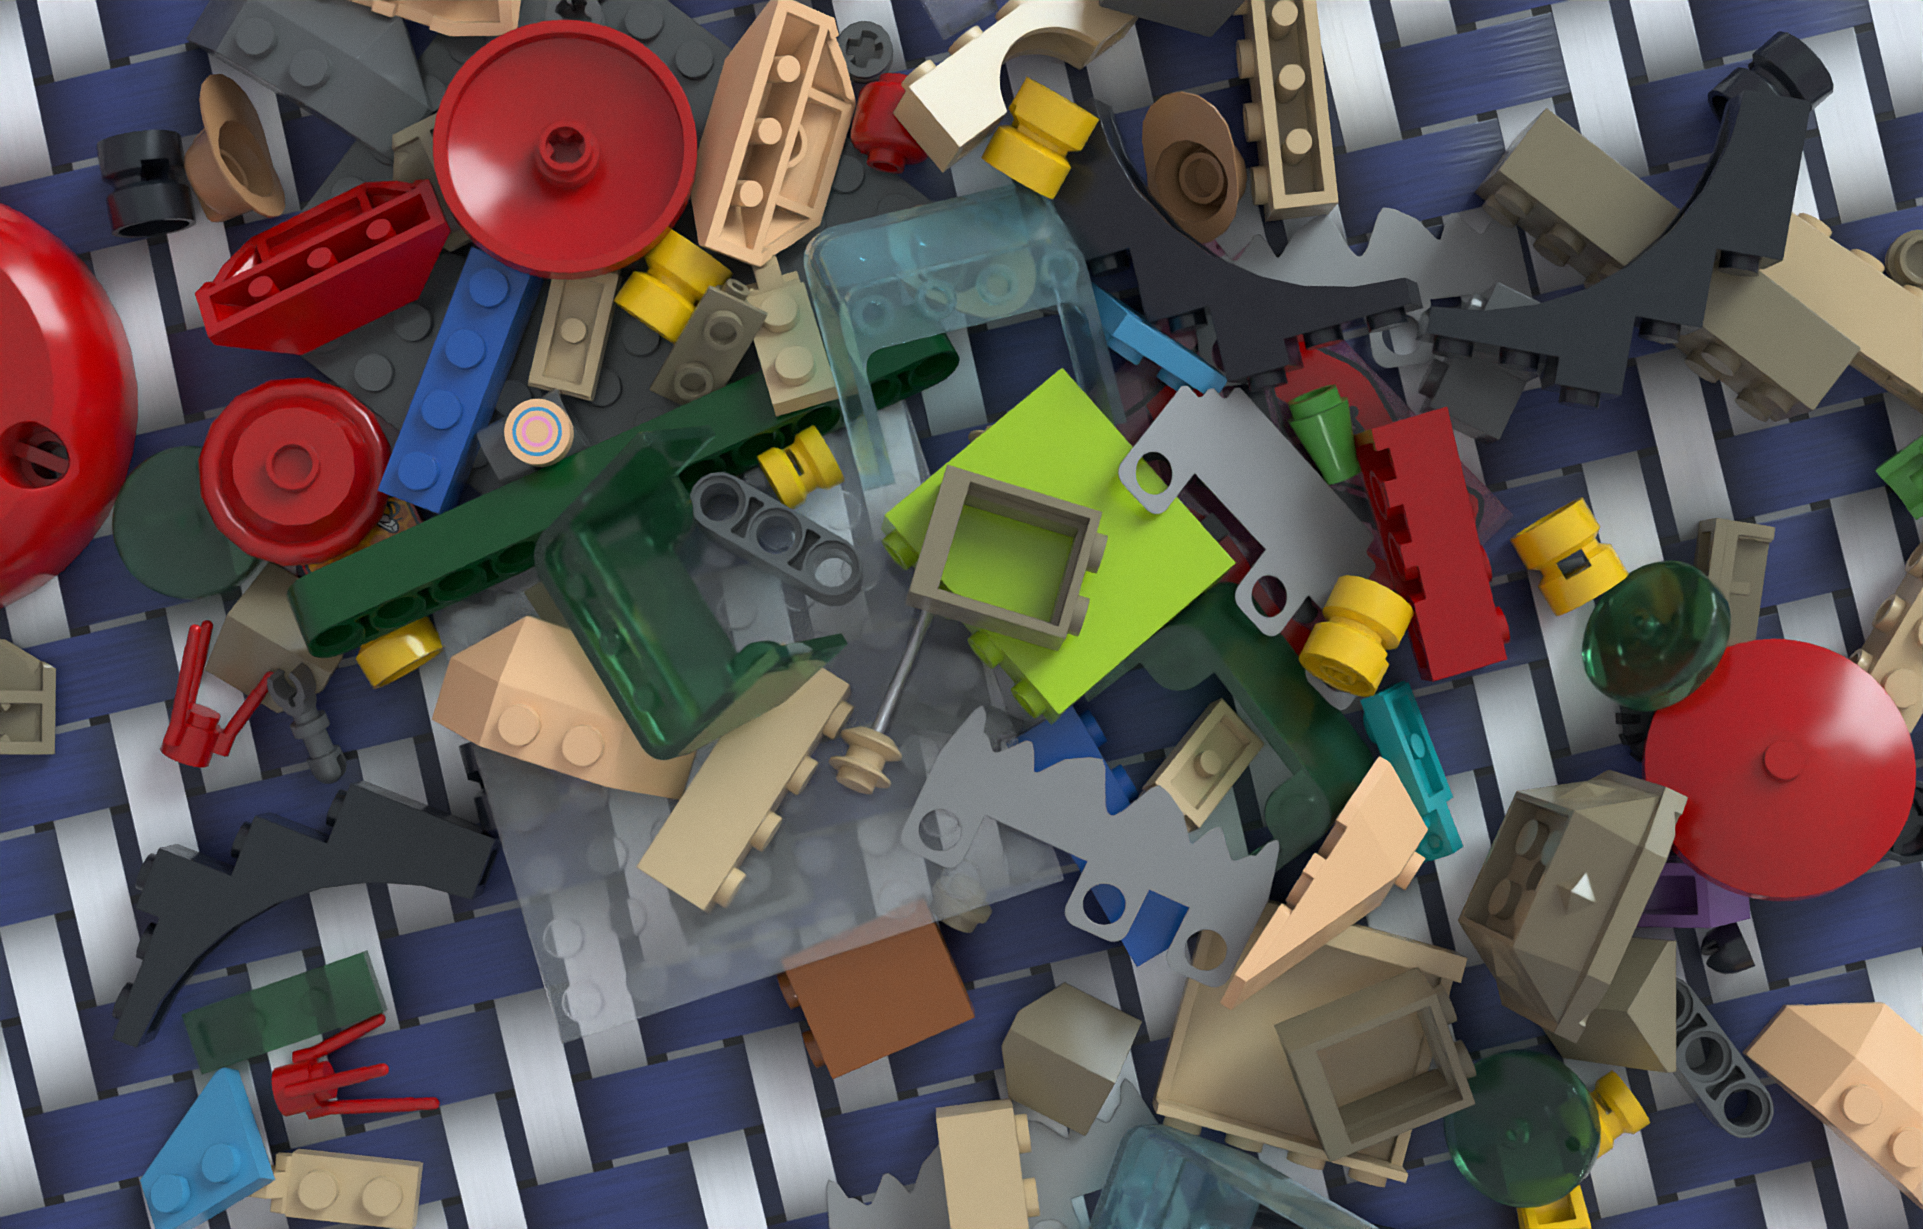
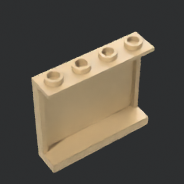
M1268 899L1230 978L1224 985L1209 987L1189 977L1186 978L1152 1105L1156 1114L1165 1116L1163 1125L1173 1130L1191 1135H1200L1202 1126L1227 1133L1225 1142L1237 1148L1261 1153L1264 1144L1288 1150L1287 1160L1308 1168L1323 1170L1325 1162L1330 1161L1314 1133L1274 1025L1417 967L1432 988L1442 985L1449 996L1453 981L1461 983L1468 958L1457 951L1354 923L1230 1010L1220 1003L1228 986L1281 904L1286 905L1285 903ZM1200 930L1190 964L1199 970H1211L1218 967L1224 961L1227 954V946L1223 937L1212 930ZM1417 1011L1317 1051L1338 1108L1428 1072L1432 1059V1053ZM1412 1130L1332 1161V1163L1350 1167L1348 1173L1350 1178L1369 1185L1385 1187L1387 1178L1406 1183L1408 1173L1402 1165Z

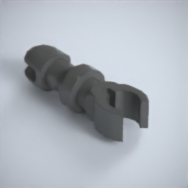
M301 662L290 672L288 678L294 682L295 689L285 680V671L278 669L267 680L268 691L274 702L279 707H282L288 715L292 716L294 721L290 724V729L295 739H303L310 755L306 761L312 774L318 781L324 784H332L338 781L346 772L347 763L340 745H333L326 730L330 725V721L325 710H317L316 682L311 670Z

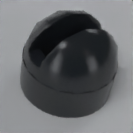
M1737 922L1713 927L1705 934L1700 950L1704 955H1711L1707 959L1706 965L1712 970L1726 975L1739 973L1755 966Z

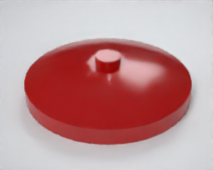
M551 20L525 25L493 39L472 55L459 69L447 87L436 115L433 131V160L438 184L448 209L460 228L480 249L502 264L522 273L556 280H576L601 276L622 269L646 255L667 236L684 212L691 196L697 170V136L692 110L682 87L666 64L646 46L627 34L600 24L579 20Z
M1760 639L1738 643L1708 655L1694 664L1672 685L1662 699L1646 735L1642 760V776L1645 781L1665 786L1688 797L1683 814L1679 816L1675 825V837L1671 849L1697 874L1723 889L1745 897L1769 901H1798L1825 895L1850 884L1866 873L1888 852L1900 835L1910 813L1916 786V763L1910 733L1896 704L1885 689L1860 666L1834 651L1815 644L1789 639Z

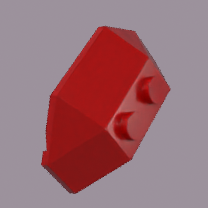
M419 179L413 183L402 181L364 182L251 237L223 264L213 282H205L195 292L208 338L214 345L304 355L419 299L451 231L435 188L430 180Z

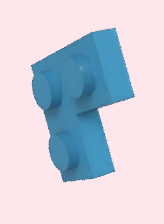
M1092 282L1079 301V304L1094 318L1089 328L1105 339L1107 346L1135 365H1138L1144 356L1158 364L1162 368L1156 376L1174 390L1178 391L1181 386H1188L1192 391L1196 389L1203 394L1212 388L1220 393L1226 385V376L1210 362L1159 330L1155 325L1147 323V319L1143 314Z

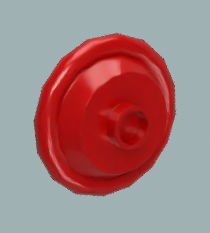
M309 377L269 380L237 395L211 423L198 458L201 498L217 530L247 555L281 566L323 564L357 547L382 519L390 495L377 490L392 454L391 445L375 414L346 389Z

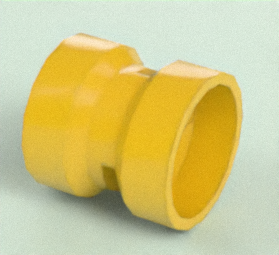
M814 425L797 433L791 445L783 449L772 447L756 456L765 477L780 503L793 510L805 504L807 495L818 488L828 491L845 481L832 452ZM794 465H797L800 473L802 474L801 476L798 475L797 471L794 468Z
M1613 1070L1599 1078L1595 1083V1089L1585 1097L1574 1095L1559 1106L1561 1113L1576 1136L1596 1160L1613 1149L1616 1138L1624 1133L1634 1135L1650 1124L1649 1118L1638 1100Z

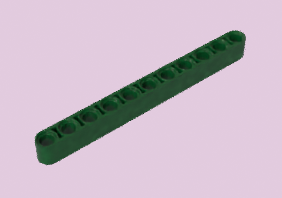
M922 302L903 306L823 342L839 399L776 416L763 371L760 370L562 459L553 465L544 467L306 574L288 588L286 593L288 604L307 650L312 656L330 658L344 654L690 497L693 486L700 478L710 473L724 472L736 476L759 465L756 456L772 447L783 449L794 442L795 435L811 425H814L821 436H824L937 385L956 370L960 357L931 307Z

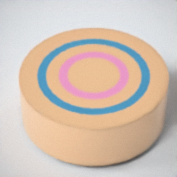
M530 399L520 403L510 412L505 423L504 436L509 450L515 457L526 464L545 467L559 462L566 456L573 443L574 431L569 416L555 403L545 399Z

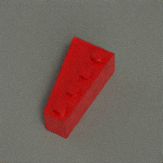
M1446 406L1355 434L1356 454L1362 470L1360 474L1395 593L1401 596L1414 611L1406 631L1421 680L1434 682L1507 660L1504 644L1510 643V631L1502 609L1494 605L1489 584L1492 581V570L1488 556L1479 542L1474 521V509L1466 487L1448 407Z

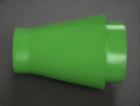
M1335 384L1314 389L1288 402L1292 417L1287 421L1319 468L1324 481L1328 485L1347 480L1362 471L1356 454L1348 397H1340Z

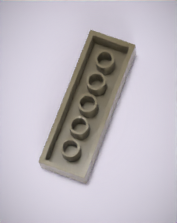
M1548 108L1542 111L1520 132L1475 191L1478 196L1485 200L1482 207L1489 216L1505 227L1513 228L1515 225H1518L1536 239L1533 247L1541 256L1559 267H1564L1567 263L1587 279L1583 282L1586 289L1621 270L1660 236L1680 210ZM1714 261L1702 328L1685 336L1680 335L1679 342L1672 343L1688 355L1684 360L1685 364L1706 381L1716 383L1718 379L1739 394L1735 399L1738 406L1760 421L1767 422L1770 418L1777 422L1813 411L1861 348L1761 271L1755 277L1730 275L1718 271L1719 261Z

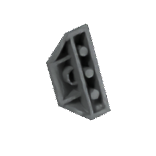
M210 0L186 38L190 43L393 163V134L429 117L432 112L427 93L424 91L419 65L405 18L396 15L391 18L371 11V7L349 0Z

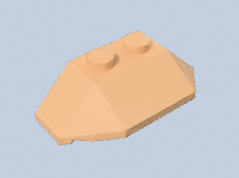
M770 0L725 59L698 148L697 170L691 192L699 246L749 265L761 267L771 260L773 255L791 246L820 226L856 106L846 61L836 39L839 34L835 18L794 0Z
M530 615L450 658L432 717L433 721L478 746L604 787L678 800L681 799L685 792L702 738L655 655Z
M1882 1002L1783 1005L1742 1053L1923 1210V1036Z

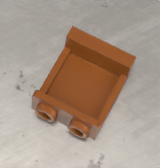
M925 894L901 903L900 907L814 945L800 951L794 950L785 954L781 960L785 971L776 974L788 1006L791 1010L801 1006L810 1026V1030L803 1032L802 1037L813 1064L816 1068L827 1065L832 1079L975 1018L973 1004L934 914L930 910Z

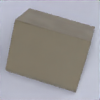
M1632 936L1609 988L1598 1007L1590 1013L1585 1023L1586 1028L1577 1043L1542 1027L1563 1058L1664 1073L1676 1072V940Z

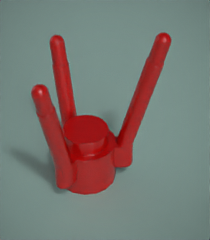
M204 620L201 626L193 624L189 628L171 719L160 748L162 754L174 761L201 768L209 767L213 753L224 757L229 756L236 736L268 693L267 680L274 673L269 671L263 676L225 728L222 729L218 725L221 718L218 712L206 706L196 704L213 631V623L210 620Z
M377 1013L362 1022H358L314 1046L293 1051V1063L276 1067L272 1072L271 1080L274 1099L281 1114L285 1117L305 1112L308 1119L312 1120L336 1114L435 1110L439 1107L440 1102L435 1097L329 1100L336 1098L339 1087L365 1082L388 1074L389 1067L385 1063L335 1073L329 1061L319 1062L320 1058L383 1025L386 1017L382 1013Z

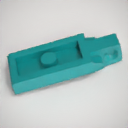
M1403 680L1385 686L1376 691L1374 696L1365 697L1360 700L1364 710L1363 722L1365 730L1371 741L1377 744L1382 758L1393 766L1428 828L1427 833L1415 852L1426 858L1423 863L1449 856L1464 847L1446 803L1453 798V794L1409 682L1406 683Z

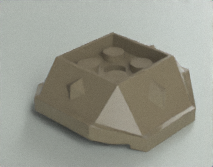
M1607 770L1588 781L1516 791L1458 918L1459 924L1495 978L1503 1006L1554 1034L1574 1043L1578 1042L1586 1028L1585 1023L1590 1013L1598 1007L1613 980L1667 861L1675 837V825L1679 816L1683 814L1688 797L1665 786L1612 770Z

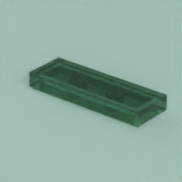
M368 950L188 1011L183 1013L182 1017L201 1074L203 1075L375 1016L388 1009Z

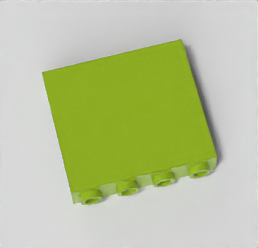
M1063 368L1058 370L884 515L881 526L882 532L886 535L881 542L891 558L904 570L909 569L911 566L916 569L947 465L1102 512L1097 532L1108 535V539L1097 574L1085 571L1079 595L1090 598L1078 637L1067 634L1060 649L1055 651L963 623L972 633L967 641L980 660L991 669H994L999 664L1016 684L1011 688V692L1021 707L1035 719L1042 714L1051 725L1069 707L1198 596L1212 588L1235 565V561L1177 496L1163 513L1153 514L1147 511L1127 490L1119 479L1118 470L1123 459L1133 448L1132 445ZM1141 457L1136 466V479L1139 486L1145 492L1153 495L1164 492L1168 486ZM963 504L938 589L1049 622L1073 537Z

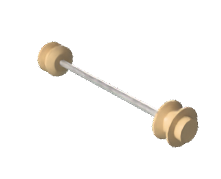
M992 425L987 426L985 430L971 431L968 436L969 442L972 443ZM921 611L872 728L859 726L842 730L840 733L841 738L849 745L845 756L830 757L829 764L838 771L836 780L854 791L872 794L875 787L889 788L891 785L890 780L882 773L883 767L886 762L900 761L902 754L894 741L883 733L932 621L933 613Z

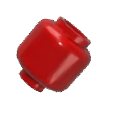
M883 73L879 76L878 81L870 82L861 88L851 128V143L858 151L868 156L867 165L875 170L891 174L903 173L905 165L919 164L929 157L893 114L906 92L901 84L908 75L900 73Z

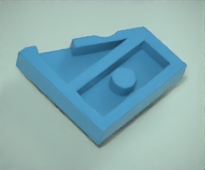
M223 1067L215 1072L140 1179L155 1229H194L275 1181L239 1070Z

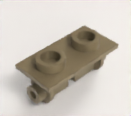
M727 279L724 285H717L716 287L709 285L650 385V391L680 405H685L726 386L768 316L767 312L749 304L746 298L750 291L743 283L735 279Z

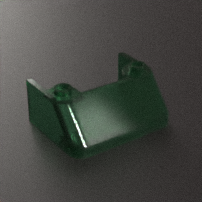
M710 425L639 432L542 533L537 541L534 553L535 567L540 580L639 744L648 755L658 760H669L688 755L783 704L848 645L842 633L785 645H780L771 640H762L746 645L738 653L673 550L689 533L694 516L690 495L677 475L716 437Z
M1218 581L1206 593L1203 592L1083 696L1089 702L1140 662L1158 684L1176 691L1193 688L1215 672L1293 774L1271 792L1265 804V822L1273 837L1249 854L1256 856L1268 842L1278 840L1279 852L1275 867L1276 872L1318 841L1335 823L1347 802L1373 766L1374 760L1371 751L1342 712L1329 704L1309 683L1306 678L1305 668L1299 661V656L1281 632L1276 636L1263 634L1236 604L1235 592L1239 584L1232 581ZM1252 596V603L1256 611L1262 616L1268 617Z

